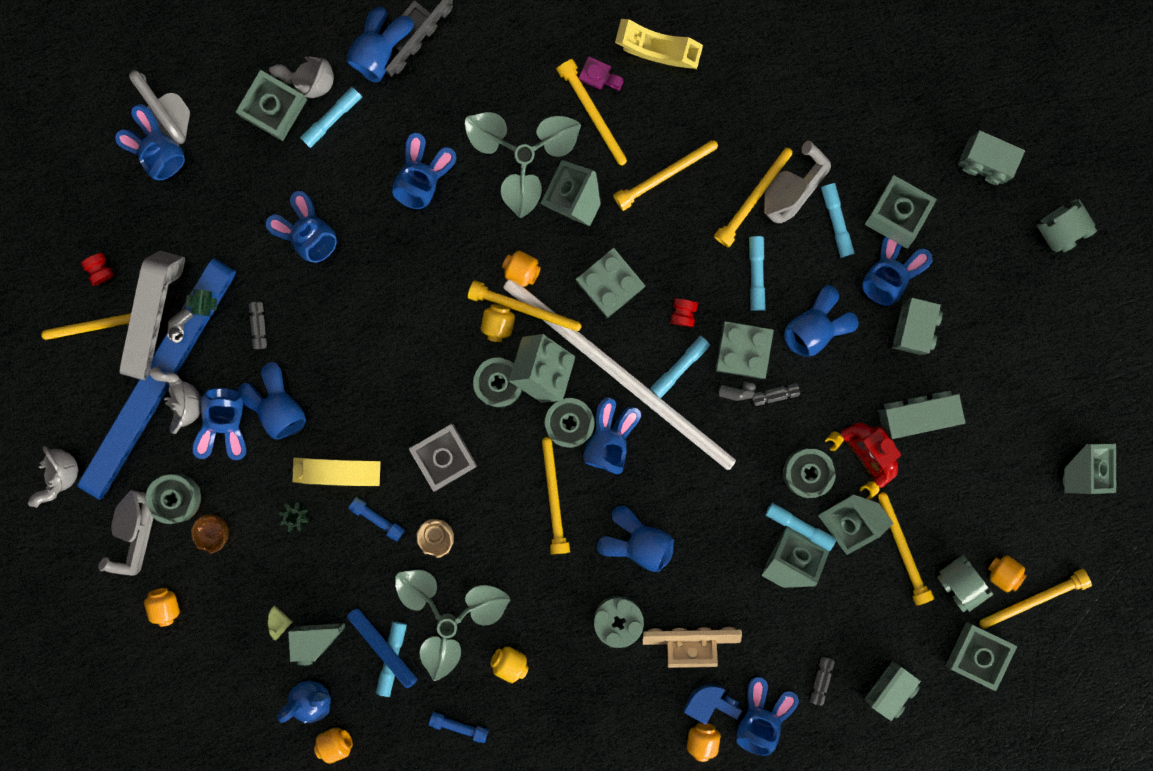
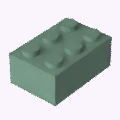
M951 391L931 394L932 399L928 400L927 396L908 399V404L903 405V401L884 404L885 409L878 410L881 427L890 439L965 424L959 394L952 395Z

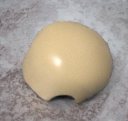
M429 519L421 524L417 532V544L424 554L433 555L436 558L447 554L454 543V533L451 527L443 520Z

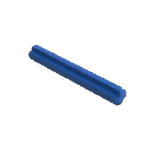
M359 609L352 610L347 615L349 621L405 688L413 686L417 681L414 674Z

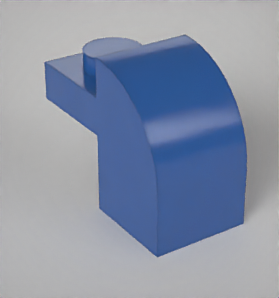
M705 684L695 689L683 708L684 713L705 725L715 708L735 719H738L742 710L737 706L739 703L737 700L728 695L725 698L721 697L725 689L718 684Z

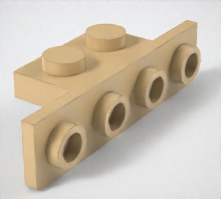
M732 627L722 628L721 630L699 628L697 631H687L684 628L662 631L661 629L654 628L649 629L648 632H643V645L667 644L668 668L717 667V643H740L742 631Z

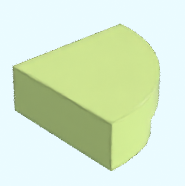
M273 606L268 616L269 633L275 641L293 622L276 606Z

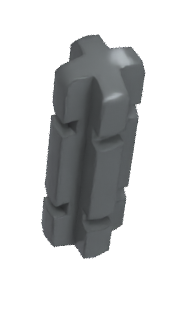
M259 301L249 303V313H252V316H250L251 335L254 336L252 345L254 349H265L267 343L266 338H264V335H266L264 315H262L264 311L263 303Z
M794 383L787 385V387L782 386L765 390L764 393L762 391L757 392L752 397L753 404L759 406L765 404V402L772 403L787 399V397H797L800 395V389L798 384Z
M822 657L819 666L821 668L817 672L813 687L815 691L812 692L810 702L813 704H824L826 697L824 692L827 693L831 678L830 670H833L835 663L831 658Z

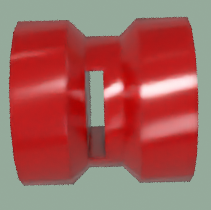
M104 253L95 254L81 262L83 269L90 274L89 280L92 286L101 284L115 275L112 269L106 266L107 259Z
M675 298L673 307L676 311L671 315L670 323L694 327L695 319L692 312L697 311L698 303Z

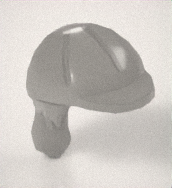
M305 57L308 62L301 64L294 73L281 64H276L269 68L272 77L279 78L287 85H293L295 90L308 98L324 95L333 84L334 75L332 68L324 58Z
M158 367L149 371L150 376L154 380L168 382L170 385L169 393L171 398L166 397L164 400H167L165 404L174 412L170 433L176 434L180 427L191 424L199 417L201 413V395L193 385L183 382L174 372H163Z
M42 447L46 456L40 462L41 466L39 468L46 467L44 477L47 487L46 490L38 491L30 497L28 501L29 506L37 508L40 503L53 500L60 491H64L72 486L78 475V466L70 453L61 449Z

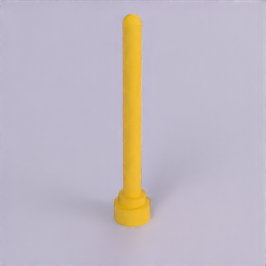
M573 59L566 61L556 68L561 78L564 77L565 80L570 82L617 163L624 165L627 159L577 77V65Z
M712 140L628 191L626 189L623 191L621 189L613 194L615 201L622 211L628 209L636 197L717 149L718 143Z
M785 148L730 223L718 229L714 235L717 241L728 248L735 240V231L792 156L790 148Z
M476 280L472 282L469 289L468 299L477 302L486 299L573 331L581 329V324L575 320L489 291L488 287L484 286V283Z
M131 313L44 330L41 336L47 340L129 324Z
M545 437L542 440L554 536L550 545L551 555L570 552L569 542H566V538H563L552 440L549 437Z
M881 492L878 495L881 507L893 522L890 529L915 589L912 596L915 605L918 606L932 601L934 596L931 589L928 590L927 586L923 585L888 495L885 492Z
M1082 568L1073 572L1074 575L1070 577V580L981 619L979 626L983 629L988 628L1074 588L1076 590L1089 588L1092 586L1090 578Z

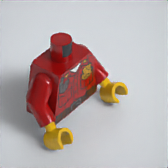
M859 422L842 430L841 434L832 432L825 440V442L831 440L835 443L830 448L831 451L837 450L843 443V440H845L866 471L874 479V481L866 483L860 489V492L865 488L870 491V496L866 499H871L878 494L879 487L883 488L898 474V462L896 460L901 454L894 442L881 427H871Z

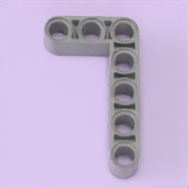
M158 251L143 261L122 355L120 374L141 380L147 379L151 369L168 284L181 276L185 257Z

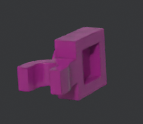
M588 57L579 76L580 81L599 90L606 84L620 91L624 83L623 78L609 74L611 66L591 57Z

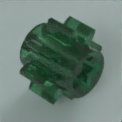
M194 289L193 296L187 295L185 307L191 308V314L210 316V310L216 311L218 299L212 298V291Z
M297 502L294 508L289 503L285 504L287 511L279 512V515L283 516V521L280 525L286 524L289 526L288 532H292L295 526L299 531H302L303 527L301 524L310 521L305 518V513L309 510L300 509V502ZM292 513L299 514V517L296 519L298 523L289 520Z

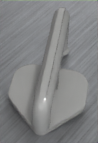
M131 71L129 78L149 105L147 108L151 110L160 131L171 137L178 144H183L186 139L190 110L180 96L174 93H167L158 99L146 83L145 75L138 71Z
M806 141L803 144L802 153L810 155L816 164L803 179L791 172L783 171L777 174L765 191L764 212L775 223H783L792 218L831 168L830 161L811 141Z
M131 490L116 506L111 525L112 534L119 539L131 542L126 564L109 561L107 557L103 558L98 566L100 571L131 576L140 572L153 521V516L146 505V493Z

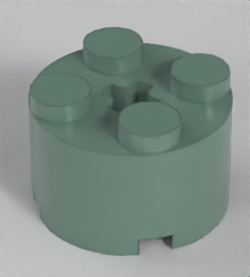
M1080 199L1071 201L1072 207L1068 209L1061 206L1041 220L1042 224L1036 225L1052 251L1058 252L1062 250L1066 252L1076 246V240L1081 237L1084 239L1088 238L1097 231L1094 221Z
M491 358L478 367L473 379V386L476 395L481 401L493 407H505L514 403L519 398L522 389L509 382L514 363L504 358ZM496 376H499L500 379H505L502 389L492 386Z
M565 398L563 401H557L549 408L545 417V428L548 436L556 444L569 448L577 447L586 442L591 436L594 429V417L590 408L584 402L574 398ZM569 416H573V421L577 422L576 427L572 426L571 430H567L566 425L563 424V419H568Z
M805 448L795 451L787 458L783 467V479L787 487L796 495L805 498H816L827 493L833 486L835 469L831 458L827 454L817 449ZM812 467L813 478L807 477L805 479V468L810 469Z
M164 475L150 484L146 492V505L153 518L165 524L183 522L190 519L198 511L201 503V490L195 481L186 475ZM176 494L175 497L178 501L172 504L173 500L169 497Z
M964 555L939 571L941 574L938 576L939 581L947 592L954 591L953 599L963 612L966 610L970 612L994 595Z
M611 596L603 600L596 609L594 615L595 631L600 640L610 647H627L633 644L643 631L644 621L641 610L633 600L627 597ZM615 616H618L620 619L625 618L623 626L619 627L612 624L615 622Z

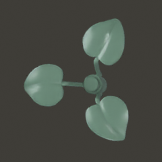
M485 112L468 116L465 119L467 136L478 151L492 154L497 150L499 143L514 151L515 160L521 164L520 176L516 174L508 176L502 183L501 195L506 205L520 218L526 216L534 209L542 192L541 182L537 176H525L526 164L533 161L534 151L544 145L549 155L556 157L567 155L575 146L581 124L574 119L562 116L549 117L543 120L536 130L537 136L542 140L533 147L526 144L515 147L502 140L507 133V125L505 120L498 114Z
M410 570L399 572L396 575V591L402 603L406 607L418 611L428 602L435 614V618L438 620L437 632L442 638L438 636L429 637L422 643L420 648V659L433 681L446 676L459 662L461 657L460 644L454 639L447 638H451L456 634L457 624L461 622L466 614L471 612V618L477 624L491 625L500 619L510 602V597L501 589L490 585H479L473 587L466 594L465 601L469 607L457 618L451 614H443L441 616L430 599L437 591V584L435 578L429 572Z

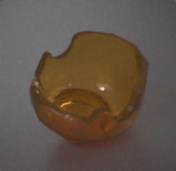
M204 515L197 519L192 526V539L198 549L213 554L224 547L228 540L229 529L223 519L214 515Z

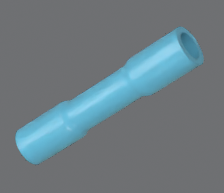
M351 87L300 138L311 148L326 133L327 129L345 112L350 110L362 96Z
M833 183L823 186L821 190L833 224L840 258L853 255L855 253L844 222L836 185Z
M749 237L751 310H765V288L763 284L764 237Z
M699 336L685 351V354L650 389L661 398L675 384L683 372L693 362L697 361L711 345L702 336Z
M773 502L765 514L776 522L804 535L810 541L828 551L832 549L836 542V538L805 523Z
M393 621L388 644L399 655L407 624ZM385 663L380 673L376 694L390 697L395 675Z

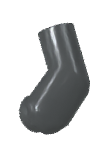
M188 307L182 309L168 322V338L174 343H179L183 340L184 324L194 317Z
M744 382L742 389L722 385L719 396L735 401L750 399L755 394L756 385Z

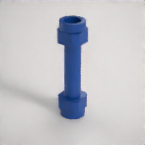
M356 497L348 509L357 516L363 515L385 530L387 536L397 542L405 529L397 523H390L368 508L366 502Z
M433 711L429 726L439 730L443 727L474 737L473 741L485 743L489 729L479 725L475 728L444 718L445 714Z

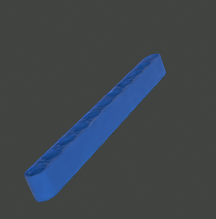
M215 258L210 261L182 308L188 307L194 315L184 324L183 340L179 343H174L168 338L167 333L152 359L151 369L158 367L163 372L178 373L236 273L234 269ZM150 374L146 380H139L78 484L80 489L99 500L104 497L170 386L168 382L156 381Z

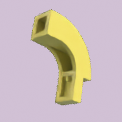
M621 19L615 43L624 47V51L641 58L667 65L697 69L703 47L702 44L689 37L660 34L648 30L629 19Z
M294 458L293 482L321 485L379 486L380 461Z

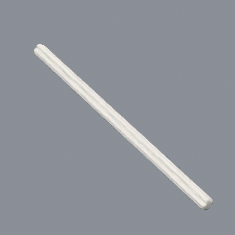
M510 280L505 283L504 289L517 300L554 313L524 287ZM543 320L725 469L729 470L736 462L732 456L578 331Z

